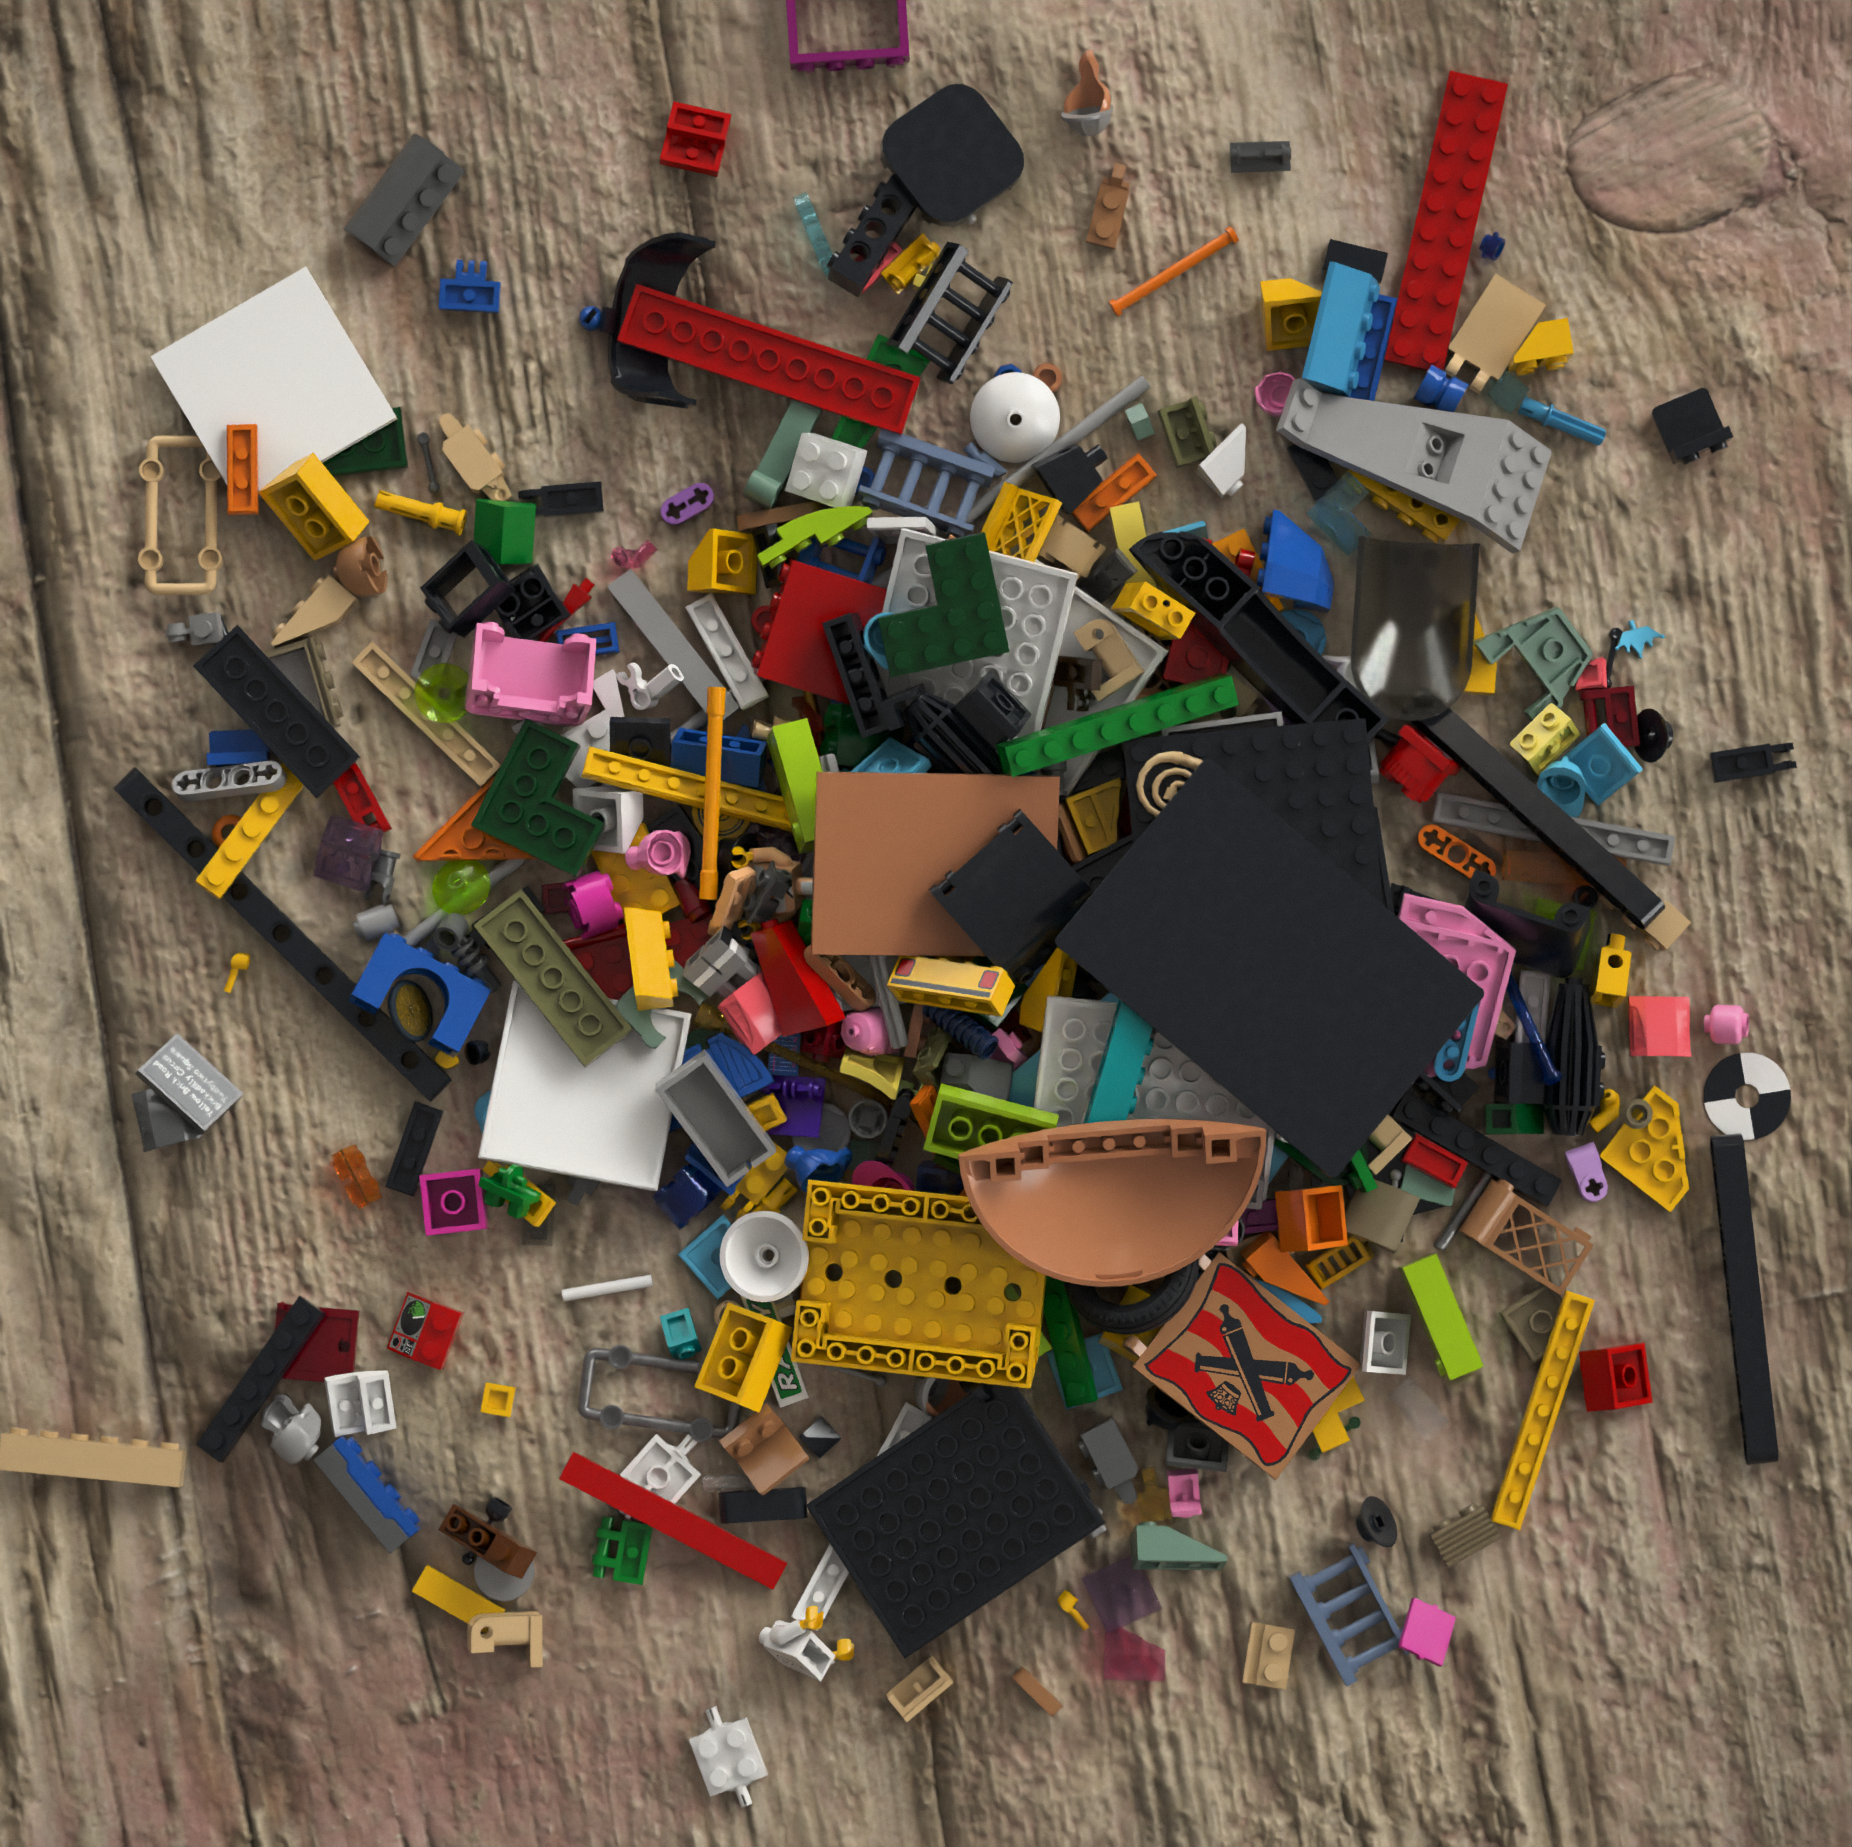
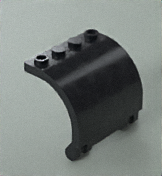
M1020 809L1013 814L1014 818L1006 825L1004 823L997 828L1000 833L957 872L948 871L944 875L946 878L938 885L934 884L928 889L990 961L1007 972L1015 988L1019 984L1028 982L1032 978L1034 971L1042 964L1047 963L1057 948L1054 943L1055 938L1093 893L1091 888ZM1022 826L1024 827L1016 835H1014V833L1017 832ZM953 887H955L954 890H952L947 896H945V894H947Z

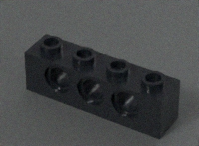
M891 175L887 183L881 181L873 194L876 200L872 206L865 205L858 217V220L861 221L856 230L852 227L850 228L842 242L845 244V247L841 253L835 251L827 264V267L830 268L828 280L856 297H859L917 209V205L894 175ZM885 207L890 208L895 214L887 215L881 209ZM875 231L880 237L871 238L866 232ZM859 254L864 260L861 262L854 261L850 255Z
M848 613L822 623L861 737H872L889 731L879 704L887 698V694L875 659L863 647L864 628L859 613Z

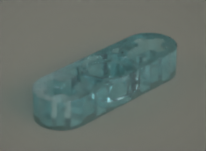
M804 192L792 198L823 274L827 277L830 271L827 264L833 253L807 192Z

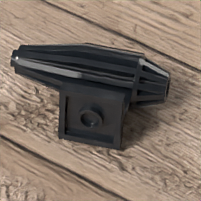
M991 671L983 676L978 684L956 705L924 691L903 711L915 740L913 746L916 748V752L929 759L930 763L936 768L937 773L1004 774L996 744L1005 742L1008 739L1012 740L1032 715Z
M1565 978V983L1558 984L1544 1043L1496 1041L1494 1101L1508 1104H1542L1553 1135L1583 1136L1596 1106H1599L1600 1100L1604 1097V1084L1600 1082L1601 1070L1605 1067V1053L1602 1052V1046L1598 1045L1589 984H1583V978Z

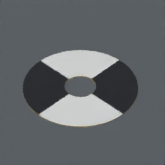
M1745 1052L1723 1059L1712 1069L1705 1083L1704 1104L1709 1118L1723 1133L1727 1135L1741 1133L1743 1140L1762 1138L1775 1131L1786 1118L1790 1108L1791 1090L1785 1073L1774 1061L1760 1054ZM1744 1084L1753 1085L1759 1092V1101L1751 1108L1741 1107L1735 1098L1737 1089Z

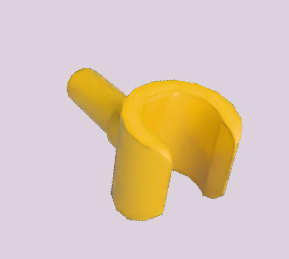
M239 952L232 957L230 975L224 987L225 992L231 993L239 969H249L250 954Z
M1064 1590L1058 1598V1604L1085 1631L1089 1628V1625L1079 1612L1073 1608L1078 1599L1067 1590Z

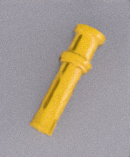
M379 490L375 501V509L427 522L433 529L438 527L455 531V534L459 536L462 535L467 521V510L462 509L458 511L447 508L440 502L432 505L383 490Z

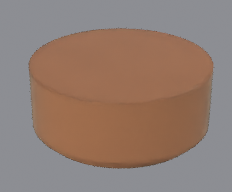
M1050 363L1039 365L1032 375L1044 382L1052 393L1056 392L1062 383L1061 371L1057 366Z

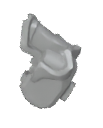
M279 1394L274 1396V1400L268 1406H265L261 1422L263 1428L274 1433L270 1447L290 1464H296L302 1458L308 1461L319 1448L315 1443L321 1434L322 1419L315 1409L307 1403L302 1410L298 1411L288 1396Z

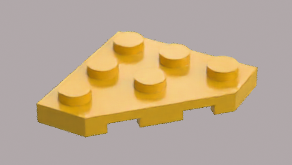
M1653 1085L1642 1099L1652 1108L1653 1116L1651 1122L1642 1129H1633L1623 1123L1601 1151L1599 1157L1670 1213L1689 1190L1683 1135L1681 1134L1679 1104ZM1635 1108L1631 1115L1635 1120H1639L1642 1117V1111Z

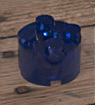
M690 1163L682 1167L673 1176L676 1182L672 1180L652 1197L656 1201L655 1205L679 1230L688 1225V1221L692 1217H697L723 1191L707 1175Z

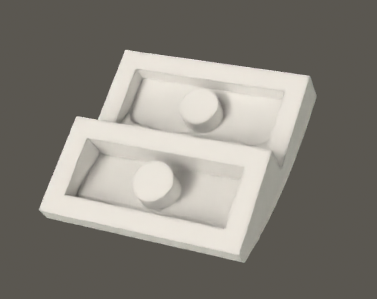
M363 1371L324 1378L332 1433L335 1437L362 1431L369 1435L396 1429L388 1371Z

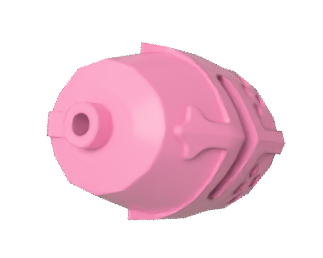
M881 1007L868 1008L859 1012L855 1010L846 1015V1019H843L841 1036L844 1043L850 1049L868 1056L899 1052L900 1048L892 1049Z

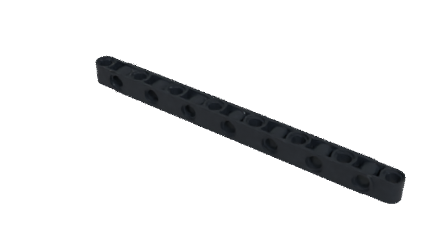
M133 767L113 788L199 874L218 851V848L136 767ZM153 800H159L162 809L159 814L151 816L148 813V805ZM195 842H202L205 848L204 853L198 858H193L190 854V847ZM242 871L223 895V898L421 1094L432 1102L452 1079L415 1042L404 1039L394 1028L391 1019L380 1008L375 1013L376 1019L374 1024L369 1027L363 1026L360 1017L365 1010L347 1001L356 984ZM238 884H244L247 887V895L242 900H236L233 897V889ZM280 926H287L290 931V936L285 942H278L275 938V932ZM323 968H329L333 974L332 980L328 984L323 985L318 981V973ZM409 1052H414L419 1060L417 1066L413 1069H407L403 1064V1058Z

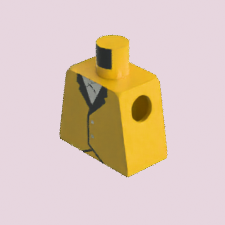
M1608 934L1606 947H1601L1596 954L1590 986L1592 1004L1618 1008L1626 997L1632 954L1630 951L1624 950L1626 937L1623 935Z

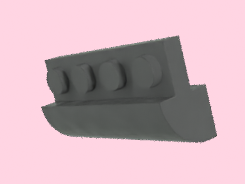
M413 134L343 230L395 267L464 174L465 170L447 157L435 145L423 137Z

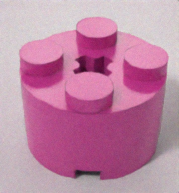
M595 871L562 884V890L568 889L571 898L569 900L571 910H568L575 929L582 928L584 932L579 935L582 940L618 928V921L623 919L624 916L619 902L613 901L610 893L613 890V885L607 873L601 875L599 871ZM564 897L565 904L568 906L567 897Z

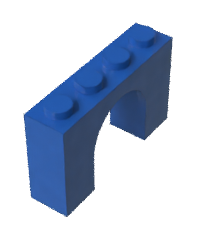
M384 933L347 1001L374 1015L395 980L410 974L429 978L439 987L443 995L444 1011L427 1044L455 1058L485 1004L491 989L485 987L486 983L483 980L474 976L469 978L459 973L460 969L449 962L441 963L433 959V954L426 949L420 947L415 949L406 944L407 941L400 935Z

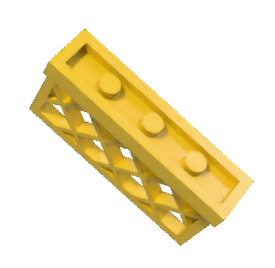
M1004 482L981 532H985L988 549L1011 556L1010 549L1019 543L1020 551L1012 556L1035 562L1062 502ZM1049 505L1045 515L1040 518L1039 511ZM1032 516L1033 523L1024 529L1023 521ZM1035 533L1032 543L1027 545L1026 538Z

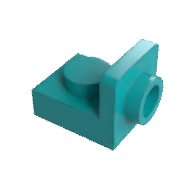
M688 1307L659 1316L667 1346L673 1358L687 1359L694 1356L695 1353L702 1351Z

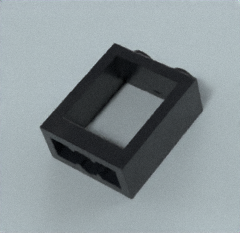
M473 540L469 541L420 587L426 596L425 604L441 618L438 621L441 627L447 633L452 634L454 632L463 638L475 629L477 623H481L515 591V588L487 548ZM477 567L489 587L457 616L445 596Z

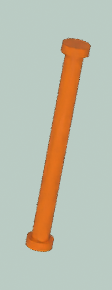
M1231 226L1225 228V233L1116 301L1115 299L1110 300L1108 303L1114 314L1119 317L1123 314L1122 310L1231 242L1233 244L1239 242L1235 231Z

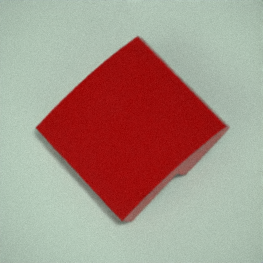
M673 101L659 164L718 177L732 114Z

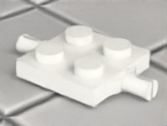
M656 1434L620 1475L676 1503L701 1475L690 1464L686 1456L698 1442L693 1439L685 1447L692 1438L687 1434L685 1439L675 1447ZM628 1514L625 1515L627 1519H630L631 1516H629Z
M717 1706L706 1709L704 1711L711 1727L705 1733L690 1738L689 1742L709 1795L711 1797L724 1791H735L740 1807L748 1806L753 1802L746 1786L754 1780L767 1776L768 1773L747 1717L735 1722L722 1723Z

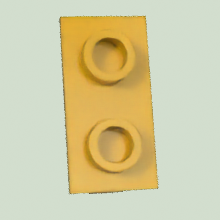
M922 232L880 274L894 292L899 295L915 279L917 273L921 274L938 258L941 248L936 242H930Z

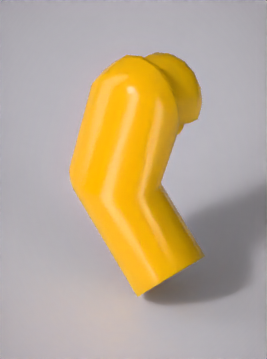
M1613 1089L1604 1090V1097L1600 1100V1113L1589 1121V1125L1596 1133L1603 1130L1619 1117L1620 1097Z

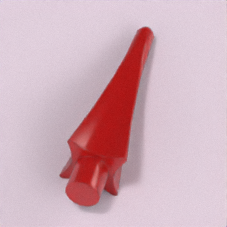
M585 578L579 586L573 584L563 602L571 616L592 598L588 593L595 584L588 578ZM567 619L544 632L538 641L546 642Z

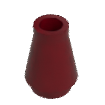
M688 877L677 881L673 885L685 919H690L691 923L694 924L712 913L711 902L707 899H699V890Z

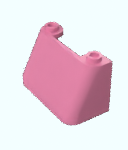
M495 622L476 624L465 700V709L468 712L477 715L523 721L528 719L532 722L573 727L584 723L592 705L596 652L595 638H588L585 634L577 633L565 639L563 644L504 637V629Z

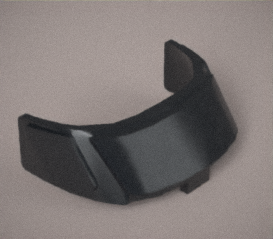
M682 232L663 234L639 245L626 257L625 265L617 282L612 308L602 307L599 332L609 334L608 364L611 384L620 393L628 395V398L648 404L688 409V405L696 406V399L687 398L674 388L668 373V358L619 343L617 339L636 284L676 296L678 285L689 265L708 250L715 248V241Z

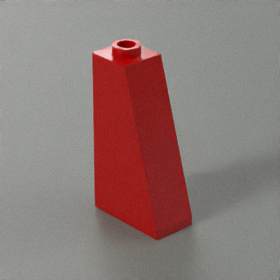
M778 918L760 923L762 929L750 934L782 1036L785 1037L826 1027L846 1019L828 984L807 964L804 958L806 945L792 921L779 923Z

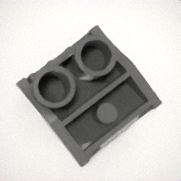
M152 1089L132 1094L141 1133L143 1152L204 1137Z

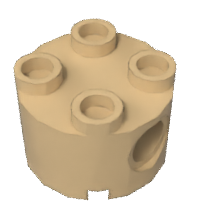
M1057 515L1039 551V555L1051 563L1059 560L1066 565L1063 570L1078 573L1077 580L1081 576L1087 578L1093 564L1104 554L1107 548L1103 544L1095 547L1098 542L1096 539L1069 521L1062 525L1061 523L1064 518Z

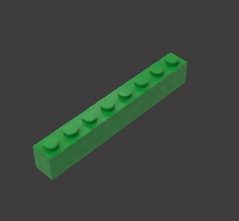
M1219 673L996 744L1003 773L1015 777L1237 706L1239 702L1232 676Z

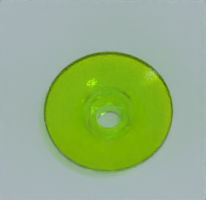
M450 663L435 664L424 670L419 676L414 689L415 701L421 713L428 719L438 723H451L464 717L468 713L465 709L469 676L467 672L459 666ZM447 688L450 691L449 698L441 699L438 695L439 690Z
M450 861L437 872L433 880V898L436 904L446 913L469 914L478 909L488 897L491 885L490 877L485 867L478 861ZM462 879L459 886H454L456 881Z

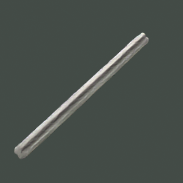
M834 754L819 757L823 772H839ZM868 955L892 1049L905 1047L908 1045V1039L899 1003L887 986L891 976L887 956Z

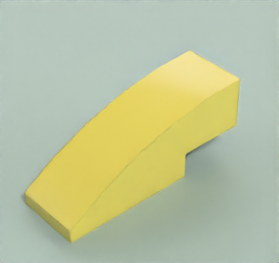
M1139 501L1110 507L1109 514L1115 536L1116 549L1119 548L1138 570L1124 585L1126 583L1146 581L1156 588L1155 581L1129 551L1135 543L1146 537Z

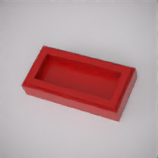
M1417 1133L1413 1134L1412 1140L1409 1142L1400 1160L1451 1189L1456 1188L1468 1164V1161Z

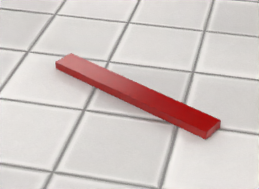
M572 1451L559 1476L560 1480L774 1590L787 1565V1561L575 1451Z

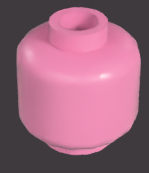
M1715 1005L1710 1015H1705L1704 1032L1710 1033L1712 1042L1716 1044H1739L1743 1037H1748L1749 1015L1744 1013L1739 1005Z

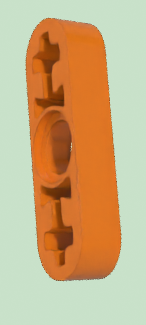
M1429 824L1418 832L1417 843L1423 851L1471 880L1476 869L1469 866L1468 871H1465L1462 867L1468 863L1471 854L1476 856L1472 861L1479 866L1486 863L1488 865L1486 870L1495 877L1496 866L1490 858L1439 826ZM1435 831L1437 833L1435 838L1444 843L1445 837L1451 841L1444 847L1442 855L1437 853V850L1441 848L1435 843H1432L1430 846L1425 844L1424 832L1429 834ZM1452 846H1460L1464 850L1465 858L1462 862L1454 863L1448 858V851Z

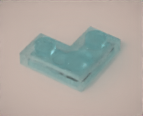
M1349 471L1306 513L1348 556L1371 534L1351 513L1370 492Z

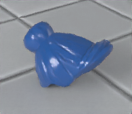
M795 1145L788 1151L784 1164L787 1168L795 1170L796 1180L800 1189L803 1192H807L808 1180L840 1182L852 1161L853 1152L848 1147H844L838 1152L825 1149L805 1151L801 1146Z

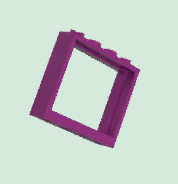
M786 0L791 70L797 69V72L806 71V73H811L815 71V68L826 67L827 71H842L844 66L855 65L857 69L865 70L874 68V64H886L887 67L895 68V66L904 65V62H910L906 0H897L900 47L799 54L795 0Z

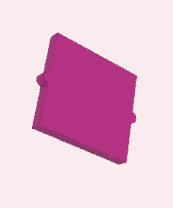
M1415 1597L1412 1598L1398 1647L1416 1655L1418 1660L1424 1659L1439 1667L1443 1666L1456 1617L1438 1609L1436 1604L1429 1605Z

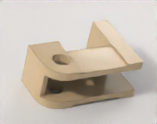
M1095 619L1073 632L1085 652L1092 650L1096 658L1102 660V667L1110 677V680L1101 685L1100 690L1092 691L1098 702L1105 700L1145 672L1116 627L1110 621ZM1098 629H1101L1104 633L1101 640L1096 636Z
M1389 1115L1383 1119L1368 1138L1381 1151L1367 1164L1370 1172L1373 1175H1377L1412 1140Z
M538 1611L477 1614L468 1623L467 1649L471 1653L494 1652V1646L526 1645V1663L530 1667H543L542 1615H539ZM488 1627L487 1633L480 1634L482 1628Z

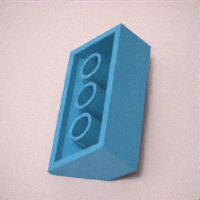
M1332 261L1329 262L1302 378L1320 392L1350 397L1352 389H1356L1358 384V362L1363 360L1366 344L1363 341L1366 331H1369L1372 326L1373 315L1370 312L1373 302L1378 300L1380 286L1371 274Z

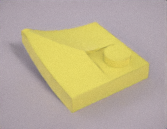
M846 1046L839 1072L859 1078L881 1090L890 1099L895 1100L906 1058L890 1054L868 1056Z

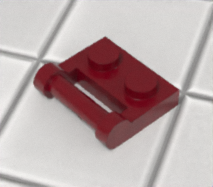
M1634 686L1579 692L1580 701H1583L1587 737L1598 728L1595 700L1603 699L1606 725L1625 748L1640 746Z

